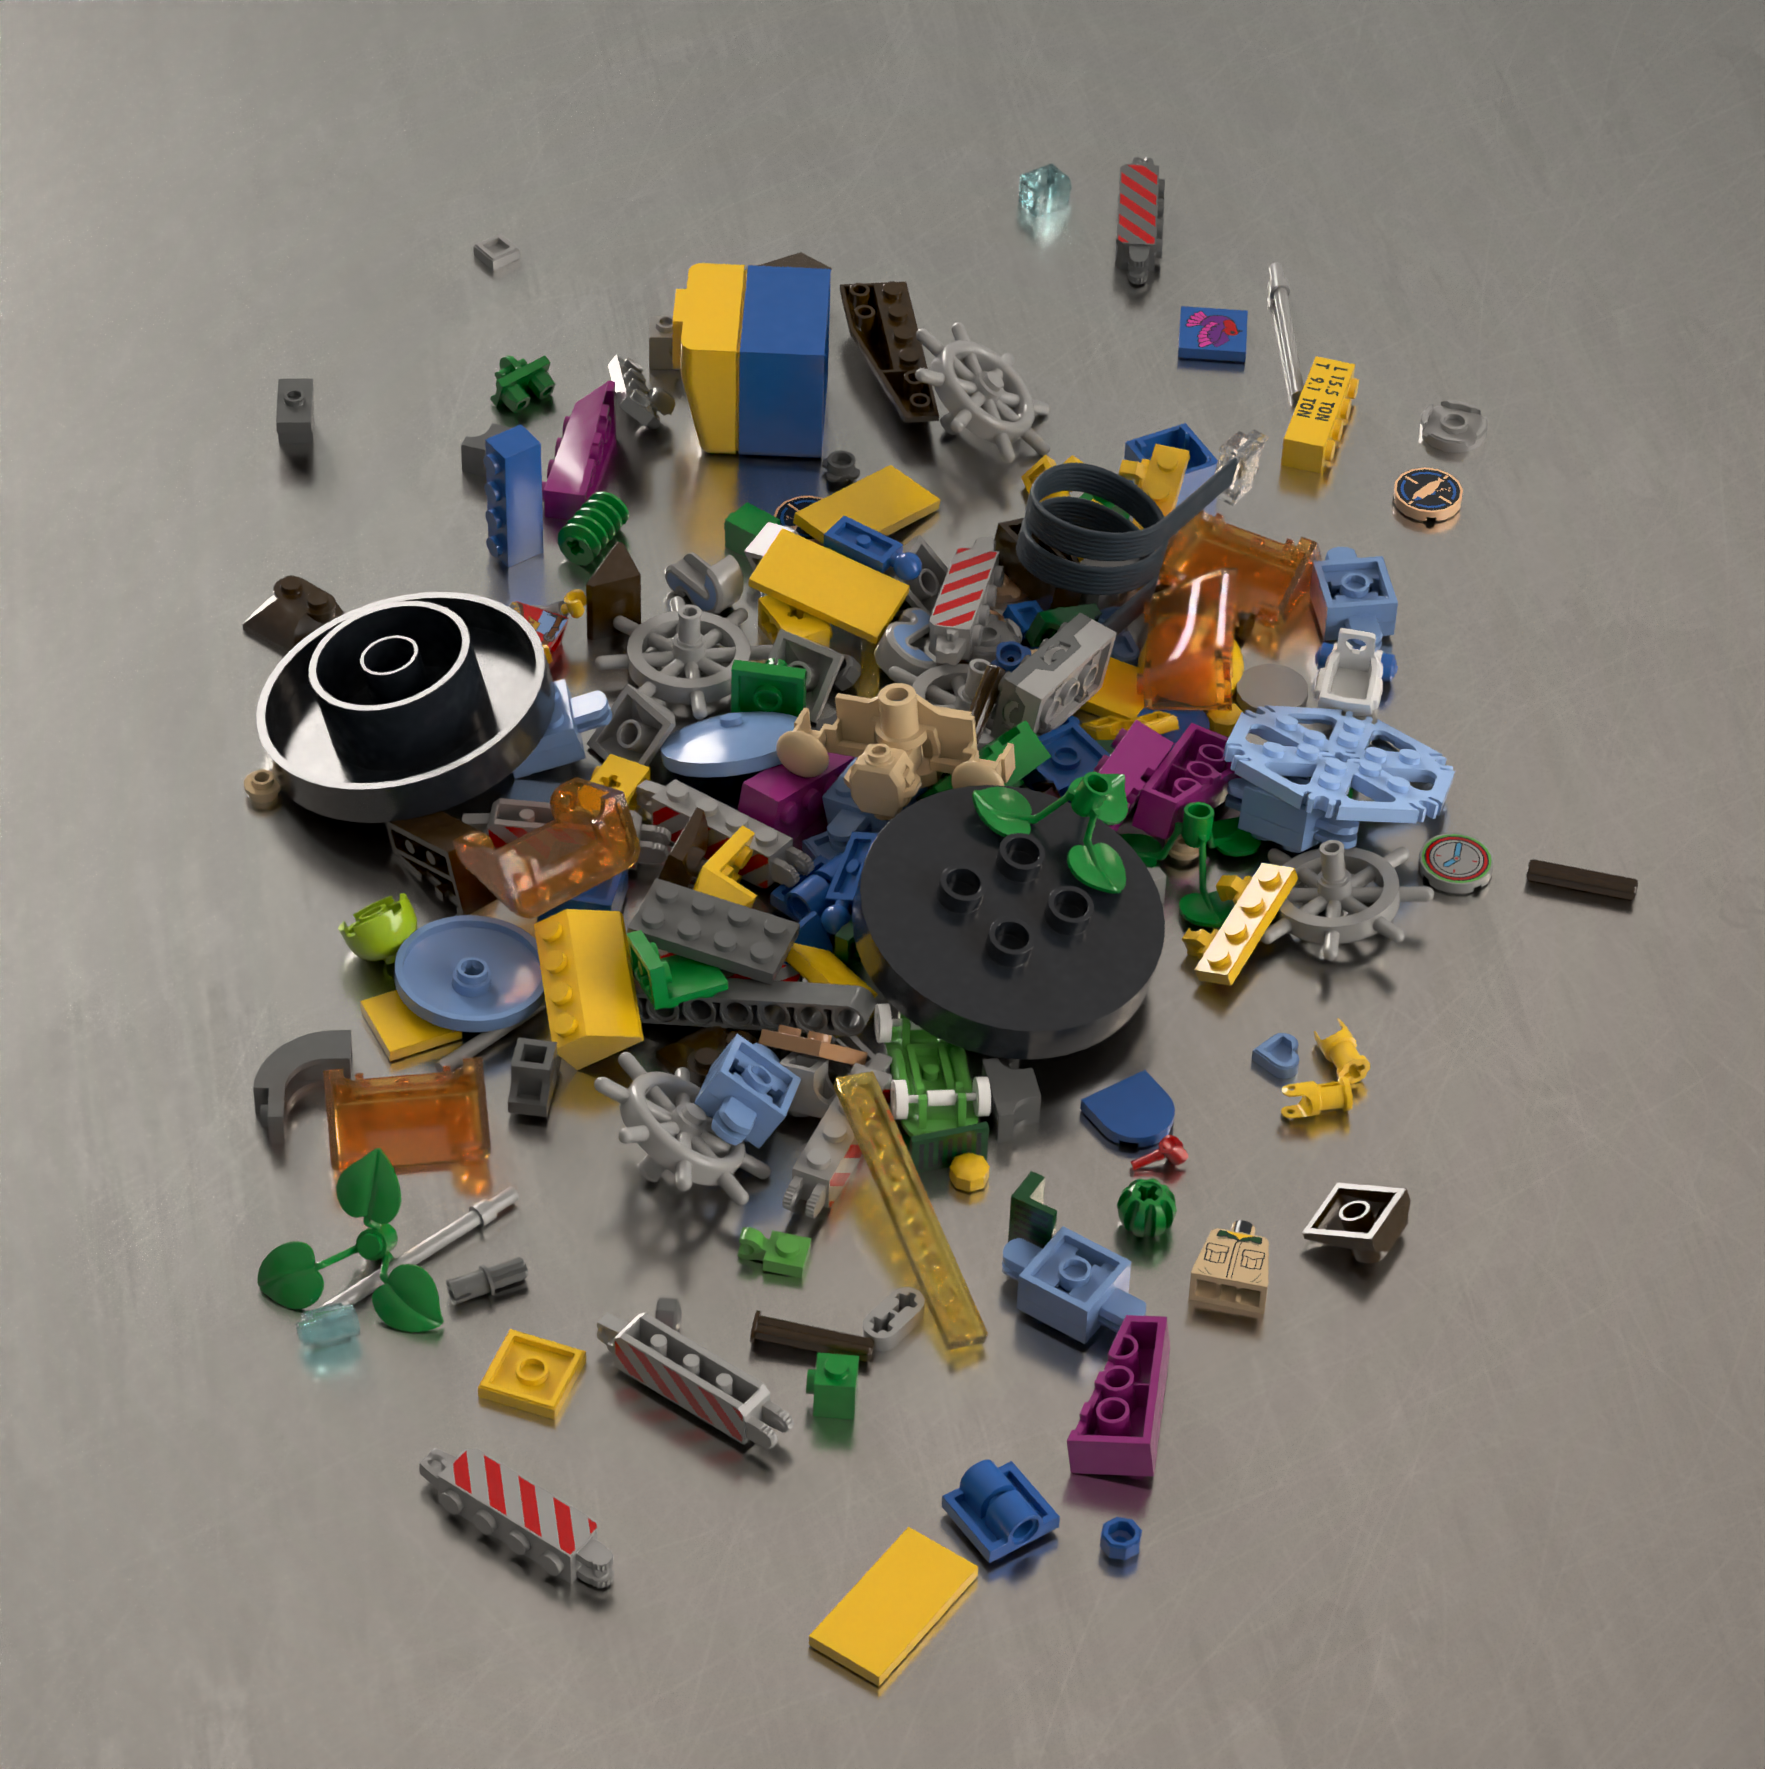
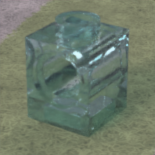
M1053 163L1020 175L1018 202L1036 219L1069 207L1070 191L1072 188L1071 180Z

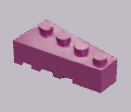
M1137 719L1128 731L1124 728L1119 731L1110 746L1115 750L1110 757L1104 754L1093 771L1100 774L1125 775V793L1128 803L1127 816L1139 800L1143 787L1169 754L1174 744ZM1124 820L1120 824L1108 826L1117 832Z
M1191 723L1143 787L1132 826L1143 830L1147 835L1166 840L1172 835L1175 823L1183 822L1184 808L1187 804L1202 802L1214 809L1225 802L1226 795L1228 794V782L1231 779L1242 778L1235 774V771L1231 770L1232 762L1224 760L1225 756L1223 757L1228 737Z
M828 752L829 764L827 769L815 777L795 775L787 770L783 764L768 768L743 782L738 811L793 838L794 841L825 813L822 796L855 757Z
M1125 1316L1108 1352V1361L1103 1371H1099L1095 1379L1094 1391L1089 1401L1084 1403L1079 1413L1080 1420L1076 1429L1071 1430L1067 1439L1071 1473L1154 1476L1170 1356V1340L1166 1316Z

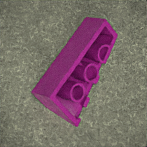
M607 381L577 401L571 416H565L563 438H557L555 460H549L547 482L542 481L544 517L569 520L587 502L588 498L596 493L616 437L615 381Z

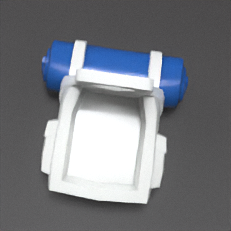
M1340 628L1338 643L1322 642L1315 653V665L1317 670H1320L1317 676L1314 696L1318 700V707L1343 709L1342 715L1352 711L1353 716H1371L1373 710L1379 707L1383 692V682H1391L1397 673L1398 666L1395 654L1383 653L1382 650L1375 652L1376 635L1374 633ZM1358 639L1366 645L1360 649L1352 648L1353 645L1349 644L1347 640Z

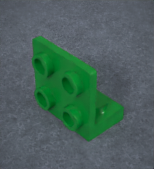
M642 930L627 933L633 975L655 1010L673 1008L682 1002L696 998H709L718 992L729 989L728 981L718 967L679 955L660 959L655 942L649 943Z

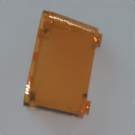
M1203 509L1169 539L1158 579L1160 580L1159 584L1169 585L1244 614L1254 613L1259 624L1268 628H1274L1275 625L1282 626L1285 624L1308 593L1311 584L1313 561H1322L1318 542L1301 536L1297 546H1295L1294 540L1288 538L1285 544L1228 524L1225 522L1222 514L1217 513L1214 517L1207 514Z
M1223 567L1152 594L1151 602L1145 601L1144 623H1149L1144 673H1137V695H1144V709L1232 710L1233 693L1231 678L1233 677L1235 627H1239L1240 615L1237 568Z
M575 777L558 786L551 795L550 808L554 820L496 850L492 840L485 833L479 831L468 832L452 840L457 857L461 864L515 915L528 919L538 917L629 869L637 862L641 851L640 842L623 791Z
M483 1057L463 1059V1068L456 1069L452 1073L451 1066H443L442 1072L367 1079H364L363 1073H356L355 1081L345 1078L343 1069L323 1070L330 1162L332 1170L339 1171L340 1175L348 1166L363 1158L375 1148L383 1150L393 1168L460 1162V1166L473 1167L483 1164V1159L490 1156L491 1141Z

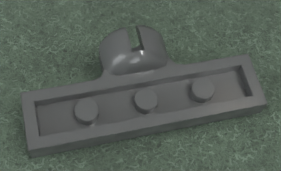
M616 355L608 364L611 379L615 381V395L618 407L648 429H658L662 424H660V416L657 414V411L664 416L667 414L671 415L676 405L673 396L661 387H653L648 390L641 366L630 358L624 361Z

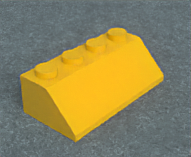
M565 909L535 923L534 929L551 1041L557 1042V1054L578 1071L644 1041L623 914L620 911Z

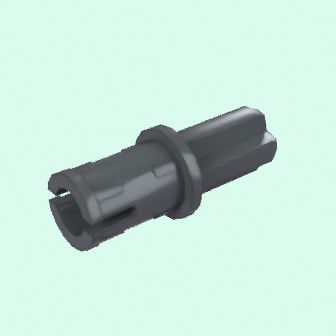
M521 1257L489 1268L483 1264L479 1266V1270L446 1280L447 1291L454 1305L485 1294L493 1296L495 1289L524 1280L528 1276V1269Z

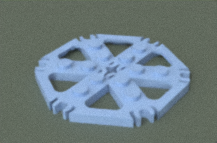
M1259 706L1256 713L1250 710H1245V714L1241 712L1226 742L1223 757L1225 756L1224 760L1226 762H1232L1231 770L1235 771V774L1299 810L1305 804V811L1311 813L1313 809H1320L1326 812V818H1331L1333 813H1337L1336 820L1416 824L1417 822H1424L1425 815L1434 819L1436 815L1439 816L1455 773L1453 766L1445 765L1446 757H1442V754L1379 719H1377L1376 724H1372V717L1367 716L1365 720H1359L1353 717L1352 711H1348L1345 716H1342L1343 709ZM1323 723L1332 725L1333 732L1329 740H1327L1323 733L1309 730L1300 724ZM1250 733L1268 742H1265L1263 745H1257L1247 741L1246 737ZM1379 738L1392 743L1400 752L1384 751L1380 748L1368 746L1370 741ZM1282 776L1312 778L1308 784L1300 785ZM1410 782H1423L1434 785L1431 790L1424 791L1414 788L1410 785ZM1351 787L1374 801L1353 800L1347 794Z

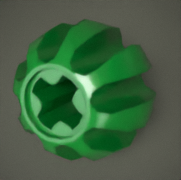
M1154 1178L1149 1180L1137 1179L1131 1182L1128 1187L1122 1190L1117 1203L1120 1223L1127 1231H1132L1136 1237L1140 1238L1145 1236L1154 1238L1163 1234L1166 1229L1171 1227L1177 1213L1174 1194L1167 1185L1160 1184Z

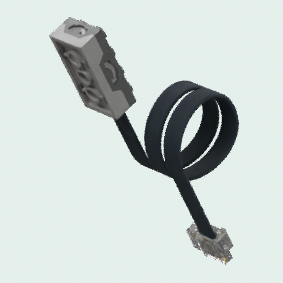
M1255 429L1247 435L1237 431L1219 447L1218 453L1220 456L1214 475L1166 517H1164L1156 503L1138 486L1126 478L1098 466L1084 463L1059 464L1047 469L1036 478L1030 489L1025 517L1022 521L1016 545V553L1021 564L1031 574L1050 585L1082 594L1115 595L1144 587L1102 624L1082 613H1079L1069 623L1064 622L1052 638H1046L1042 641L1036 652L1031 656L1026 655L1012 673L1010 671L1005 673L998 686V691L1001 692L999 701L991 713V719L994 720L990 733L992 737H999L1025 720L1037 737L1048 733L1063 724L1102 688L1116 636L1148 608L1153 599L1169 539L1215 498L1233 506L1252 489L1255 475L1259 472L1258 465L1264 443L1268 440V436ZM1061 491L1088 493L1118 506L1132 516L1144 529L1140 530L1116 511L1087 499L1063 496L1046 499L1042 502L1040 500L1052 493ZM1033 533L1038 539L1054 549L1084 559L1125 561L1140 558V560L1133 564L1116 567L1080 564L1048 552L1034 541L1031 534Z

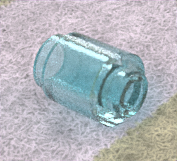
M339 1302L303 1312L301 1314L302 1322L296 1323V1330L301 1345L303 1347L309 1346L312 1352L349 1343L352 1341V1337L360 1335L358 1317L352 1304L343 1306Z

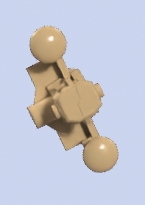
M904 683L887 685L880 690L878 696L871 699L838 693L835 697L837 720L833 725L824 723L820 731L811 730L809 709L803 708L794 722V730L782 734L776 745L777 756L783 766L793 774L801 777H815L822 774L829 764L828 752L858 757L844 776V783L850 788L851 797L860 811L874 814L875 818L879 820L894 818L901 812L903 807L907 806L920 788L936 784L943 772L952 774V786L955 789L981 785L1005 786L1004 783L1008 782L1016 768L1014 744L1008 743L996 761L979 759L975 716H972L969 711L934 706L916 694L912 686Z

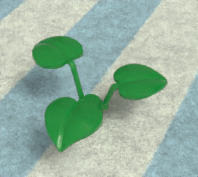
M1088 772L1085 776L1075 779L1069 785L1064 796L1036 815H1031L1032 809L1027 799L1013 789L996 786L973 791L972 800L979 817L987 827L1003 837L1014 833L1029 835L1031 832L1030 823H1038L1063 804L1071 801L1072 810L1077 815L1090 818L1083 839L1084 846L1075 845L1068 853L1067 862L1070 871L1079 881L1091 888L1112 894H1119L1124 889L1126 874L1120 856L1111 846L1105 843L1093 845L1091 840L1097 818L1107 825H1117L1127 816L1128 803L1125 793L1124 774Z
M1192 802L1185 806L1183 822L1175 823L1174 831L1163 849L1161 844L1151 836L1131 833L1119 834L1137 853L1147 868H1156L1157 860H1164L1180 834L1186 845L1199 848V890L1201 894L1191 893L1183 896L1179 902V912L1187 921L1204 927H1221L1235 906L1233 900L1222 902L1217 891L1210 893L1207 891L1206 844H1208L1209 848L1217 847L1219 852L1228 856L1251 855L1258 851L1261 845V840L1253 838L1251 833L1238 828L1239 817L1213 822L1214 809L1202 802Z
M375 1148L363 1158L348 1166L341 1173L336 1185L337 1199L344 1212L354 1218L364 1217L363 1223L368 1227L358 1235L355 1245L315 1263V1255L310 1245L304 1242L290 1241L273 1249L265 1257L259 1268L257 1283L263 1293L284 1307L305 1309L317 1302L323 1293L324 1279L318 1270L324 1269L355 1253H359L363 1258L370 1261L381 1258L380 1279L384 1284L378 1287L372 1295V1304L380 1319L395 1329L407 1332L428 1331L444 1323L440 1310L438 1290L427 1271L417 1265L402 1264L395 1267L388 1276L389 1262L393 1259V1255L390 1252L396 1247L398 1242L396 1230L388 1223L393 1221L398 1215L402 1199L396 1172L381 1148Z

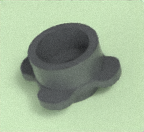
M834 451L828 458L822 461V467L828 472L826 478L831 482H845L849 479L854 480L860 477V470L855 467L856 459L848 451Z

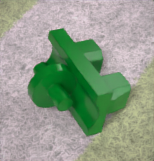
M511 355L502 357L499 362L500 370L495 372L497 379L495 383L496 394L492 395L490 400L496 407L505 403L514 413H517L529 404L530 396L526 391L531 389L541 400L550 396L555 387V382L548 373L551 362L545 355L529 364L523 358L517 361Z

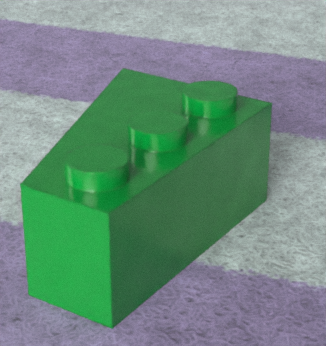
M1026 720L987 743L979 750V759L996 761L1008 743L1014 744L1016 768L1008 782L1004 783L1005 786L1019 788L1024 784L1023 777L1051 757ZM948 773L917 797L916 800L919 801L933 794L953 789L952 774Z

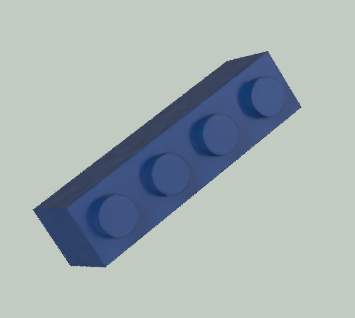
M521 424L485 439L486 455L483 458L486 468V484L484 489L487 496L485 517L488 523L486 544L490 554L501 560L508 568L544 552L541 443Z

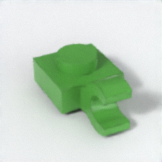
M743 1227L739 1237V1243L741 1244L738 1257L746 1260L763 1261V1271L802 1278L811 1249L812 1238L772 1230L770 1239H768L757 1229Z

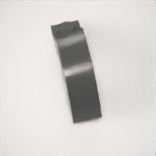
M351 1030L320 1031L297 1037L278 1047L264 1060L254 1079L253 1094L255 1115H260L261 1128H268L269 1144H285L287 1111L292 1101L298 1095L320 1086H352L353 1051Z

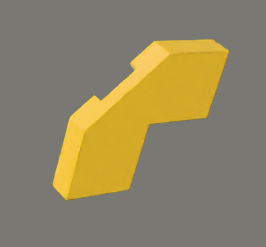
M1162 711L1152 712L1129 720L1109 715L1080 725L1094 740H1114L1122 728L1128 731L1136 719L1160 735L1179 729L1177 716Z

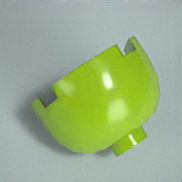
M400 893L399 901L395 902L392 896L385 897L354 913L353 916L356 922L349 927L345 921L338 927V931L348 948L359 958L370 962L384 959L386 964H391L395 962L401 944L417 930V917L407 895Z

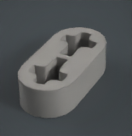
M912 1287L897 1288L865 1317L863 1321V1337L874 1340V1351L884 1352L891 1350L921 1323L924 1318L925 1304L923 1294Z

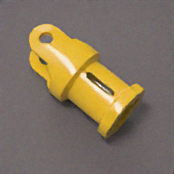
M1337 1018L1341 1027L1340 1031L1326 1039H1320L1316 1031H1313L1314 1038L1325 1058L1336 1066L1338 1079L1347 1076L1350 1084H1354L1366 1077L1367 1072L1371 1068L1370 1062L1365 1056L1358 1053L1355 1038L1343 1021Z
M1347 1076L1340 1077L1336 1082L1316 1084L1315 1081L1288 1084L1282 1087V1093L1285 1096H1302L1298 1105L1282 1108L1281 1115L1285 1118L1294 1119L1317 1116L1320 1114V1111L1339 1108L1343 1111H1350L1353 1106L1351 1085Z

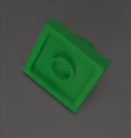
M770 658L765 663L734 659L731 668V713L777 712L798 717L803 708H806V669L788 667L787 663L782 659H778L777 665H774L775 658Z

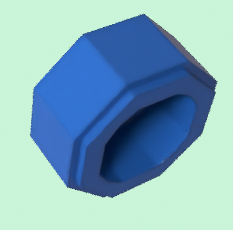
M1115 1517L1103 1523L1100 1547L1109 1558L1127 1560L1139 1553L1142 1530L1133 1519Z

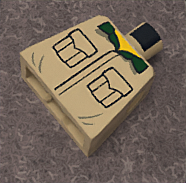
M1244 1220L1234 1222L1231 1231L1219 1228L1211 1230L1191 1271L1188 1300L1264 1314L1268 1291L1269 1241L1265 1237L1256 1236L1254 1225Z

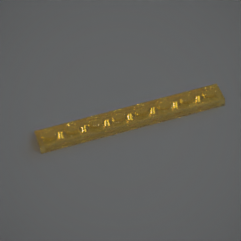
M874 1072L837 1077L833 1086L947 1351L985 1343L989 1334Z

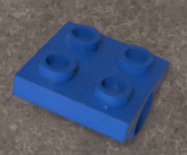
M843 853L837 854L831 860L820 854L813 860L814 870L807 876L799 875L800 879L796 885L789 888L781 884L770 893V904L797 922L801 921L812 911L818 913L821 920L824 910L833 905L825 897ZM853 907L849 908V912L853 913ZM826 931L829 938L833 936L832 934Z
M991 1460L977 1462L965 1472L961 1478L959 1488L942 1496V1508L989 1563L1059 1528L1060 1516L1012 1461L999 1468Z

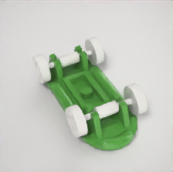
M888 1003L876 1004L874 1013L876 1040L878 1043H884L886 1055L892 1057V1063L890 1064V1074H892L893 1079L891 1083L892 1116L894 1120L901 1121L903 1129L910 1137L978 1124V1116H989L991 1110L989 1079L987 1076L974 1077L972 1085L963 1048L931 1035L915 1025L900 1012L898 1019H892Z

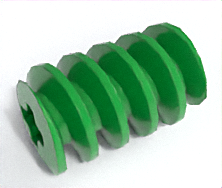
M608 492L592 494L558 533L557 542L563 555L570 562L577 565L592 563L594 557L599 555L601 549L605 548L608 541L613 539L615 533L620 531L622 525L627 523L629 510L624 502Z

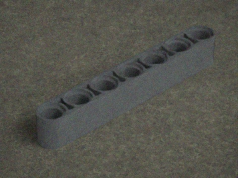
M633 975L641 1023L697 1027L721 1026L722 1028L761 1031L766 1029L778 1032L779 1025L802 1029V1033L813 1031L827 1035L855 1036L863 1031L876 1004L874 995L868 989L856 985L774 981L770 985L754 979L726 978L728 990L718 992L709 998H696L682 1002L673 1008L655 1010Z

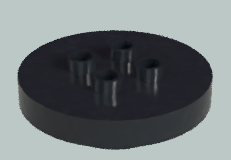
M421 592L392 597L362 606L331 620L304 638L287 653L269 676L258 701L256 723L270 769L280 784L281 789L296 803L315 813L338 820L365 823L392 822L422 817L449 809L485 792L511 774L528 758L543 738L554 711L555 687L541 640L532 625L518 612L500 602L474 594Z
M997 785L967 786L950 789L919 800L902 810L879 832L868 851L856 889L852 913L854 939L864 968L883 996L901 1014L931 1035L952 1045L972 1052L1008 1059H1044L1068 1055L1103 1041L1128 1022L1145 998L1161 956L1165 937V919L1160 895L1150 872L1137 853L1116 831L1097 818L1091 839L1093 845L1105 843L1111 846L1123 862L1126 874L1125 887L1121 893L1112 894L1083 884L1069 869L1067 862L1068 853L1075 845L1084 846L1083 839L1090 818L1077 815L1072 810L1071 803L1069 802L1063 804L1038 823H1030L1031 832L1029 835L1014 833L1006 837L995 833L987 827L979 817L972 800L974 790H983L989 787H996ZM998 786L1010 788L1021 793L1030 803L1031 815L1038 814L1059 799L1029 789Z

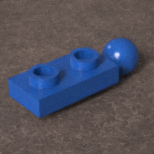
M845 515L824 534V546L878 572L884 573L892 566L894 567L895 574L900 579L911 581L916 579L922 571L920 558L911 552L903 553L902 543Z
M852 832L825 897L833 905L827 907L821 916L823 928L832 935H836L841 927L851 919L849 908L853 907L864 861L879 833Z

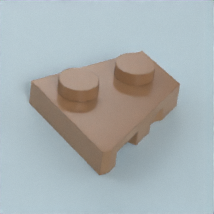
M779 1025L778 1032L766 1029L761 1031L759 1044L817 1056L850 1065L858 1063L865 1066L868 1052L831 1044V1035L809 1031L808 1038L801 1037L802 1029Z

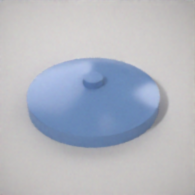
M738 712L698 721L675 731L667 737L661 746L663 765L673 773L691 777L735 776L780 765L782 763L776 751L778 739L782 734L794 730V722L797 717L777 712Z
M478 915L452 916L435 920L418 928L405 939L396 955L394 979L400 998L417 1016L442 1028L461 1032L500 1030L528 1018L541 1006L545 999L536 939L520 927L504 920Z

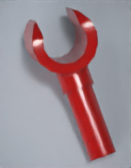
M1167 1135L1160 1141L1158 1149L1130 1161L1134 1171L1165 1158L1172 1165H1180L1187 1160L1188 1153L1176 1136Z

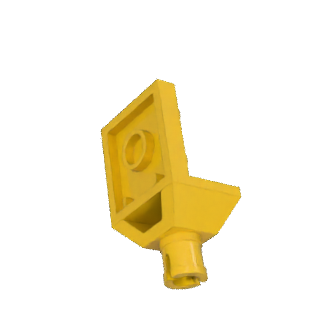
M742 825L702 866L693 890L752 908L757 895L739 884L742 876L738 872L747 864L752 856L753 850L749 846L755 833Z

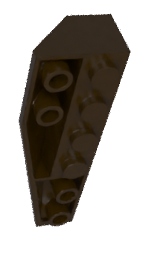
M890 281L883 283L840 284L839 290L849 333L905 423L939 421V412L932 385L919 382L915 377L918 369L928 368L922 344L916 338L918 327L907 282Z

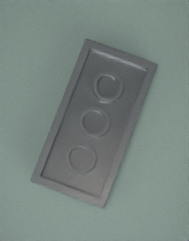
M656 878L629 924L627 933L642 930L649 943L655 942L658 949L772 985L799 935L800 924Z

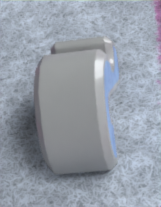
M690 552L682 560L669 565L665 569V579L670 589L678 596L684 597L687 595L692 604L698 606L702 612L718 614L739 601L743 593V573L739 563L732 555L726 556L711 566L696 553Z
M908 608L902 612L897 622L888 625L874 650L876 662L887 676L888 670L892 666H898L917 677L926 670L936 667V663L920 650L926 645L923 637L930 633L929 619L931 615L921 608Z

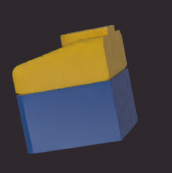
M698 263L689 268L687 289H676L672 320L673 369L681 370V377L693 423L702 450L715 454H736V451H739V455L822 458L828 386L831 269L748 265V270H745V265Z

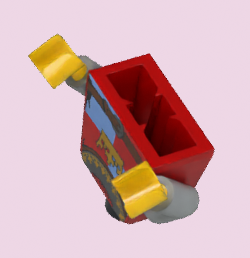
M581 589L569 591L564 596V601L546 606L528 605L514 601L511 602L509 607L522 615L535 629L541 640L547 662L550 664L553 661L552 657L563 641L569 613L573 618H580L585 611L583 606L586 605V596Z

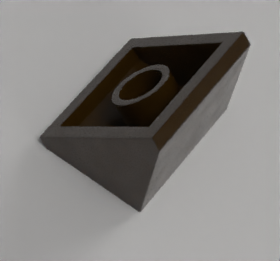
M617 542L586 584L587 639L594 641L623 634V632L613 626V620L617 616H623L639 625L641 624V574L624 543Z

